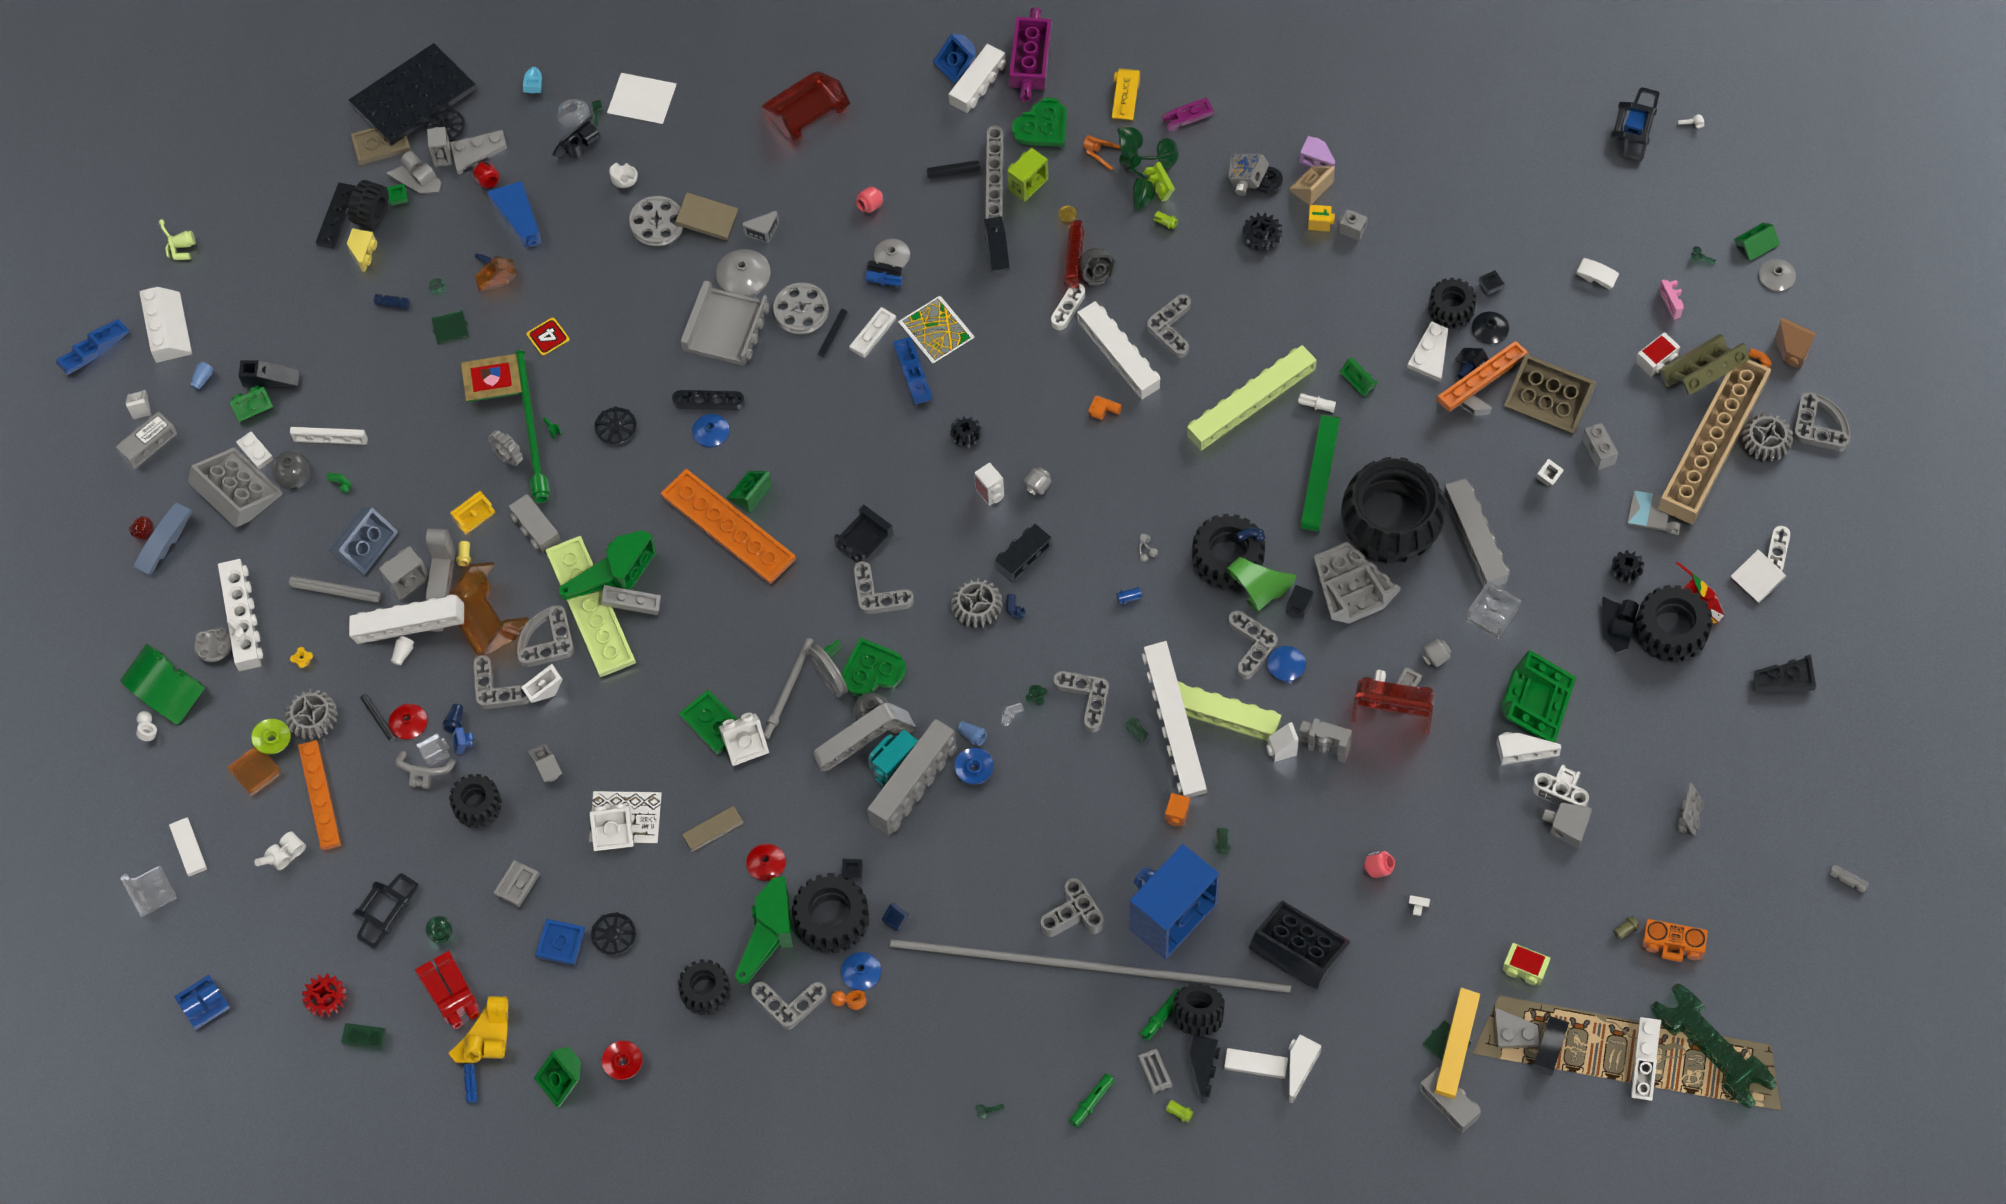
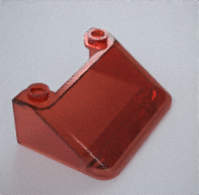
M817 71L809 74L762 105V109L789 140L797 141L803 137L801 129L832 109L836 113L843 112L851 103L838 79Z

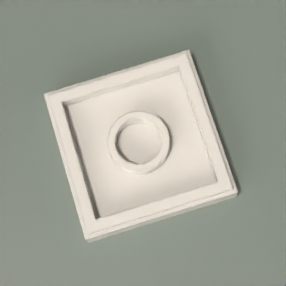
M1758 549L1731 575V578L1757 603H1760L1786 578V575Z

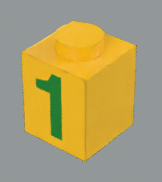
M1310 205L1308 230L1330 232V224L1334 225L1335 214L1331 213L1332 206Z

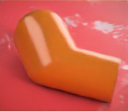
M1751 348L1749 357L1760 361V364L1767 368L1772 365V361L1766 353Z

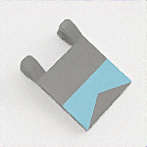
M1634 491L1627 525L1666 531L1676 535L1680 531V523H1667L1669 514L1658 510L1662 495Z

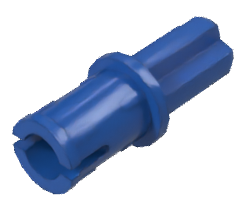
M868 270L866 273V282L881 284V286H885V284L902 286V277L887 275V272L878 273Z

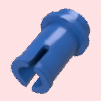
M1139 587L1126 591L1120 590L1116 594L1118 603H1123V605H1126V602L1142 599Z

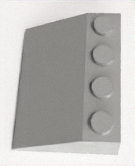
M235 447L191 465L187 481L235 528L250 522L283 494L272 481Z

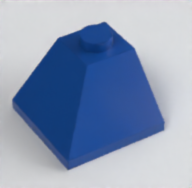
M951 34L933 62L954 84H957L976 56L975 45L964 34Z

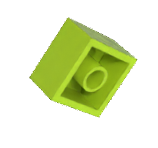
M1032 147L1027 152H1024L1015 164L1012 163L1007 170L1008 191L1023 202L1028 200L1048 180V159Z

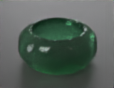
M439 278L431 280L428 285L430 292L434 294L442 293L445 289L444 281ZM436 283L441 284V287L438 289L432 288Z

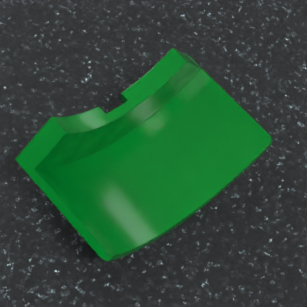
M146 643L122 676L120 682L158 713L173 723L179 724L205 687L182 669L175 670V666L172 665L173 662L163 653Z

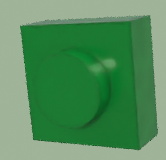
M405 184L387 187L391 206L408 202Z

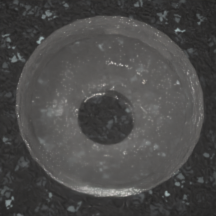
M571 98L560 104L557 116L563 126L576 128L590 117V111L584 101ZM570 105L577 106L575 111L567 110Z

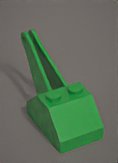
M640 530L617 536L613 542L608 544L606 558L559 587L560 597L563 600H570L603 591L604 585L631 590L657 553L652 534Z
M785 877L772 878L755 898V906H752L755 928L735 973L736 980L741 985L747 984L778 946L780 948L793 947L789 893Z

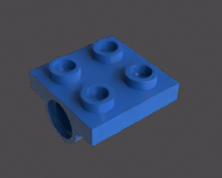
M207 975L174 996L195 1030L230 1009L210 975Z

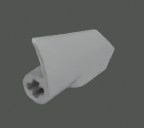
M412 151L402 156V165L387 172L388 176L405 184V186L419 194L440 192L442 182L436 177L432 168L427 163H423Z

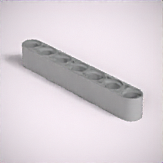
M991 126L987 130L986 219L1002 216L1003 219V130L999 126Z

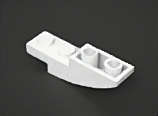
M1644 1017L1639 1019L1631 1098L1648 1101L1653 1099L1661 1020Z

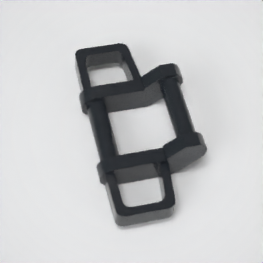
M1641 87L1634 102H1619V112L1611 138L1624 140L1623 158L1638 162L1643 160L1646 147L1650 141L1648 137L1653 117L1657 113L1656 107L1660 95L1659 91ZM1641 93L1654 95L1653 107L1638 104ZM1626 110L1647 114L1641 136L1621 131ZM1628 141L1643 144L1640 156L1627 153Z
M400 873L388 886L375 881L372 885V890L359 909H355L353 912V916L364 921L357 934V940L375 950L384 936L390 932L391 925L404 906L407 907L410 903L409 900L418 889V883L403 873ZM399 880H404L413 886L406 897L392 889ZM379 893L387 895L398 902L384 923L366 912ZM367 924L382 932L375 943H371L362 937Z

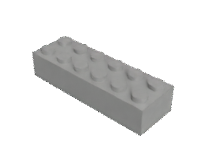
M937 719L932 722L867 808L869 824L887 836L898 830L902 818L910 814L911 806L915 801L918 802L921 799L923 790L926 786L929 787L933 783L935 774L938 771H942L949 756L952 757L956 752L955 730Z

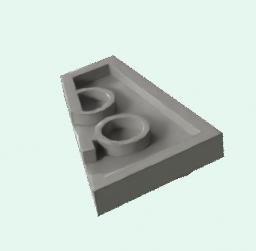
M503 130L450 142L458 175L462 174L466 168L478 165V162L484 158L489 159L507 149Z

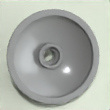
M739 249L728 253L720 260L716 268V279L723 291L747 297L761 292L767 286L771 276L770 265L767 259L759 252L750 249Z

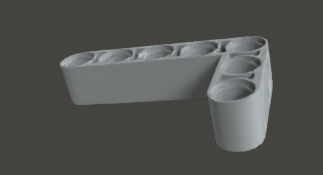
M427 529L426 543L432 561L425 601L431 598H444L450 593L455 548L448 529ZM439 628V629H434V630H429V631H431V632H443L444 628Z
M884 703L813 751V755L820 770L827 771L887 730L899 735L904 729L909 734H912L916 730V726L907 710L890 703Z

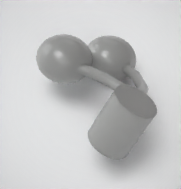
M1141 534L1139 559L1142 562H1146L1149 559L1148 555L1152 558L1156 557L1158 550L1156 548H1149L1146 543L1150 542V536ZM1142 543L1149 549L1148 555L1141 553Z

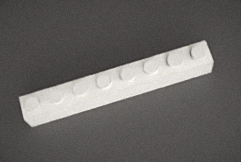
M1167 641L1145 646V653H1142L1144 665L1149 664L1150 671L1147 672L1149 683H1154L1155 690H1151L1154 702L1159 701L1160 708H1157L1159 720H1164L1165 726L1161 727L1164 739L1168 738L1170 742L1167 750L1169 757H1174L1175 764L1171 765L1174 776L1178 775L1180 782L1177 783L1179 794H1184V796L1190 798L1208 793Z

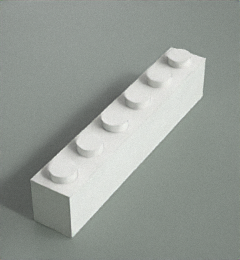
M1095 301L1077 312V322L1141 400L1160 389L1161 378L1159 374L1150 368L1146 358L1140 356L1137 347L1134 344L1131 345L1127 335L1118 329L1114 319H1110L1107 316L1103 306H1099Z
M447 595L444 598H431L428 601L411 602L403 606L395 605L392 608L376 609L367 613L359 612L356 615L350 616L349 637L357 644L464 624V603L457 595Z

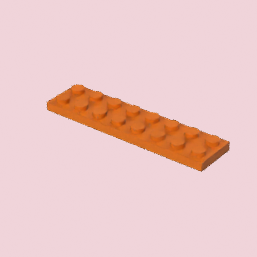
M687 468L660 493L664 500L770 585L796 560V556Z

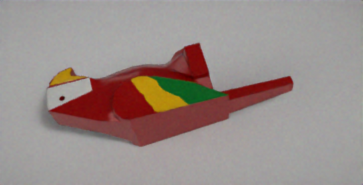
M1677 561L1676 564L1693 578L1683 589L1690 588L1692 593L1695 594L1697 592L1702 596L1701 600H1706L1708 603L1707 609H1710L1712 612V624L1719 623L1725 615L1717 592Z

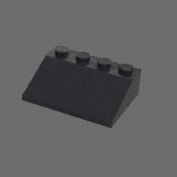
M1282 900L1255 931L1249 949L1318 989L1350 944V940Z

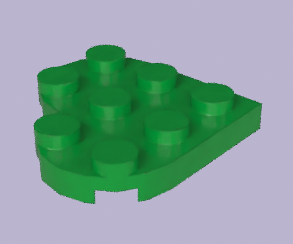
M1056 98L1041 99V102L1033 105L1030 112H1023L1022 116L1014 119L1012 133L1016 143L1032 146L1064 147L1067 121L1066 107Z
M860 637L843 668L842 677L847 686V692L853 696L860 697L862 694L874 692L878 687L896 688L905 677L906 665L902 656L895 651Z

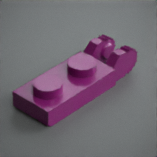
M1203 98L1175 108L1173 111L1164 114L1161 118L1163 122L1172 121L1166 125L1167 130L1171 131L1180 126L1214 115V110L1208 99Z

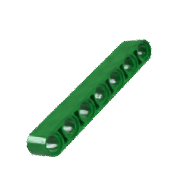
M1321 415L1300 529L1320 531L1340 417Z

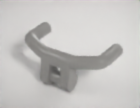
M401 751L395 759L397 767L410 773L409 786H420L423 789H430L431 776L447 774L456 764V761L451 758L443 767L427 768L414 766L404 762L407 756L404 751Z

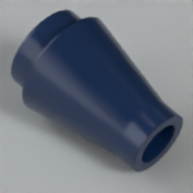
M452 705L451 710L443 721V728L446 732L453 734L455 728L462 727V705Z

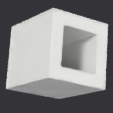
M1547 459L1534 477L1547 487H1551L1564 470L1550 459Z

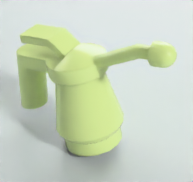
M160 219L159 225H161V229L168 237V244L165 247L167 257L171 258L169 252L171 248L174 260H191L190 253H177L176 248L195 245L193 232L183 231L175 236H170L164 227V220Z

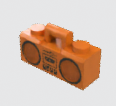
M1647 919L1642 948L1652 953L1662 952V959L1682 962L1683 956L1690 960H1702L1705 954L1708 930Z

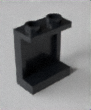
M863 504L859 509V516L841 535L836 534L834 536L835 546L841 552L845 551L849 554L850 558L856 563L861 561L868 562L893 535V526Z

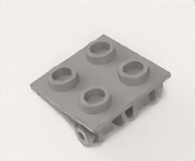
M1692 783L1689 784L1688 794L1683 798L1682 813H1680L1677 827L1679 832L1686 833L1689 830L1695 836L1696 829L1700 826L1699 814L1703 810L1704 804Z

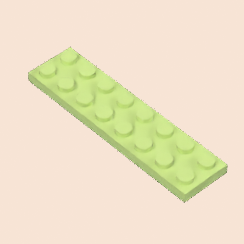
M581 536L545 549L560 586L593 566ZM603 591L567 600L600 678L636 663L613 608L601 605Z

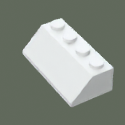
M161 287L139 291L150 350L155 362L158 363L191 355L192 350L180 292Z

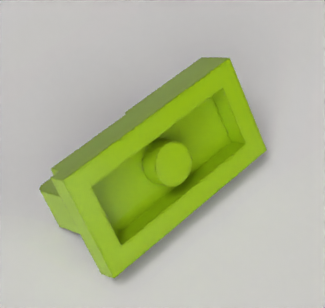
M1157 162L1153 167H1146L1143 174L1148 175L1147 181L1153 183L1160 200L1167 201L1175 188L1162 164Z

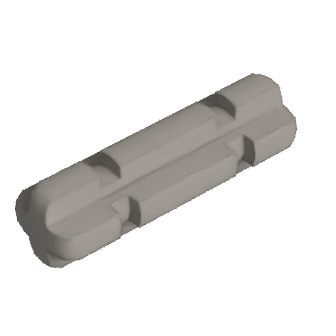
M1838 865L1832 867L1830 871L1831 876L1839 877L1840 881L1853 888L1854 886L1857 887L1856 890L1862 893L1866 891L1869 885L1867 881L1859 880L1858 876L1847 870H1841L1842 868Z

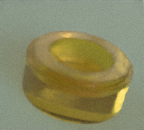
M1067 205L1059 210V220L1062 223L1072 224L1076 221L1077 211L1074 207Z

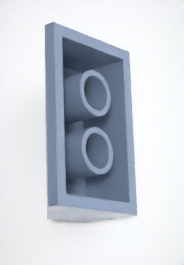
M362 507L329 551L343 564L365 575L398 531L373 507Z

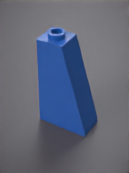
M522 181L487 191L491 205L524 248L542 243Z

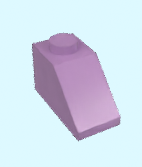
M1308 136L1300 152L1299 163L1310 167L1334 166L1335 168V160L1325 141Z

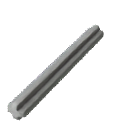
M291 576L289 580L291 587L371 602H379L381 598L379 591L297 576Z

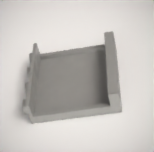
M703 281L680 341L682 351L745 366L747 360L751 359L753 344L756 345L757 333L763 327V317L769 311L770 304L767 301V296L764 295L763 299L759 300L714 289L711 282Z

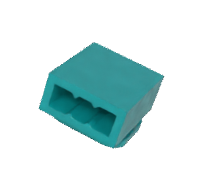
M903 729L896 738L891 734L887 735L869 755V766L874 772V780L882 787L886 785L918 742L906 730Z

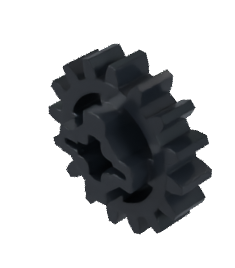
M1265 212L1263 216H1260L1259 213H1257V217L1251 215L1250 221L1246 220L1245 226H1243V238L1246 239V244L1252 243L1251 248L1258 246V250H1261L1262 247L1268 250V246L1274 248L1275 242L1279 243L1280 237H1282V224H1279V219L1273 220V215L1267 217Z

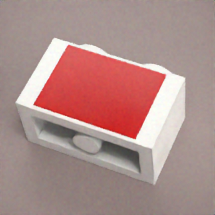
M1664 332L1638 352L1635 363L1652 377L1654 374L1660 373L1659 369L1678 359L1680 346Z
M989 462L974 473L976 491L990 506L993 503L1000 502L1004 497L1003 477Z

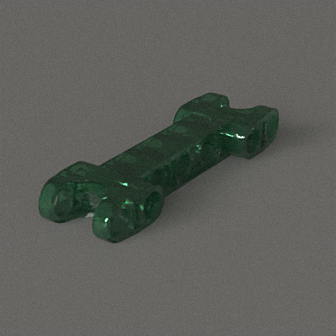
M1676 983L1671 990L1679 1005L1675 1008H1669L1656 1001L1651 1005L1654 1016L1657 1020H1661V1025L1673 1036L1682 1031L1726 1076L1721 1081L1724 1089L1740 1104L1751 1109L1756 1104V1101L1748 1086L1757 1083L1772 1090L1777 1086L1775 1078L1767 1067L1754 1055L1745 1060L1701 1015L1705 1011L1703 1003L1686 987Z

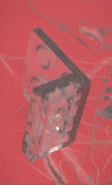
M161 866L137 878L130 879L127 873L120 876L141 917L177 899Z

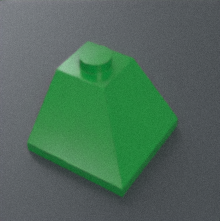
M569 1046L552 1051L534 1077L535 1081L557 1108L561 1107L580 1079L581 1061Z

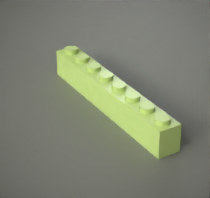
M1303 345L1292 349L1286 357L1278 359L1272 367L1264 369L1258 377L1250 379L1244 387L1233 391L1227 399L1220 400L1213 409L1206 410L1197 420H1192L1187 426V437L1202 451L1316 369L1317 360Z

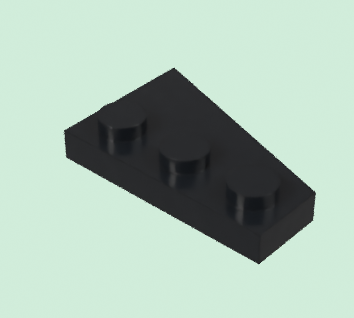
M1811 654L1806 655L1800 660H1790L1788 663L1780 666L1773 665L1756 670L1754 672L1756 691H1815L1816 682Z

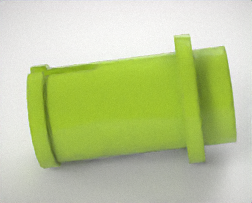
M1160 211L1156 212L1155 217L1157 218L1153 219L1154 222L1167 226L1169 230L1175 229L1178 223V219L1175 216L1171 217Z
M1171 1100L1166 1108V1112L1180 1118L1181 1122L1186 1121L1188 1123L1194 1113L1190 1107L1186 1108L1174 1102V1100Z

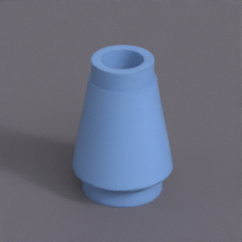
M200 362L199 365L197 364L190 386L200 390L213 375L212 371L214 368L204 362Z
M964 721L957 728V731L973 745L980 746L986 740L987 732L984 731V728Z

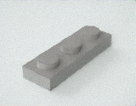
M604 585L601 605L658 615L661 595Z

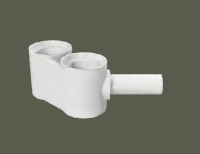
M290 831L280 839L281 848L277 844L272 845L267 849L264 857L255 859L254 863L256 866L270 864L277 870H282L305 850L306 845Z

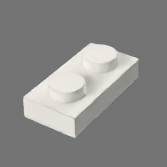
M252 431L236 441L238 447L258 469L274 460Z

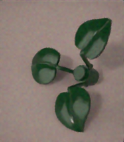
M1122 127L1117 129L1122 153L1119 162L1121 166L1128 167L1129 171H1133L1141 177L1136 179L1133 187L1135 211H1139L1152 202L1155 188L1151 181H1147L1146 176L1134 168L1140 165L1141 160L1159 159L1163 168L1169 169L1177 161L1178 148L1172 139L1165 138L1157 146L1158 156H1139L1137 154L1138 149L1143 144L1141 132L1133 127Z

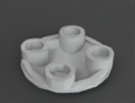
M224 628L209 629L196 634L194 651L201 660L207 662L219 661L226 657L232 648L230 635Z

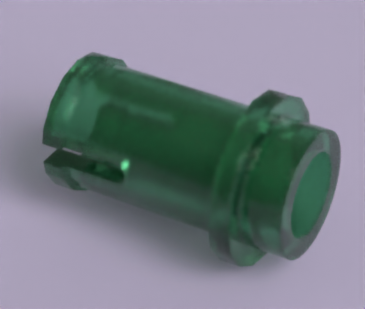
M1132 717L1125 723L1126 729L1130 730L1139 742H1142L1149 736V733L1140 725L1139 719Z
M1218 828L1216 830L1217 845H1215V850H1217L1218 854H1228L1231 849L1229 845V829Z

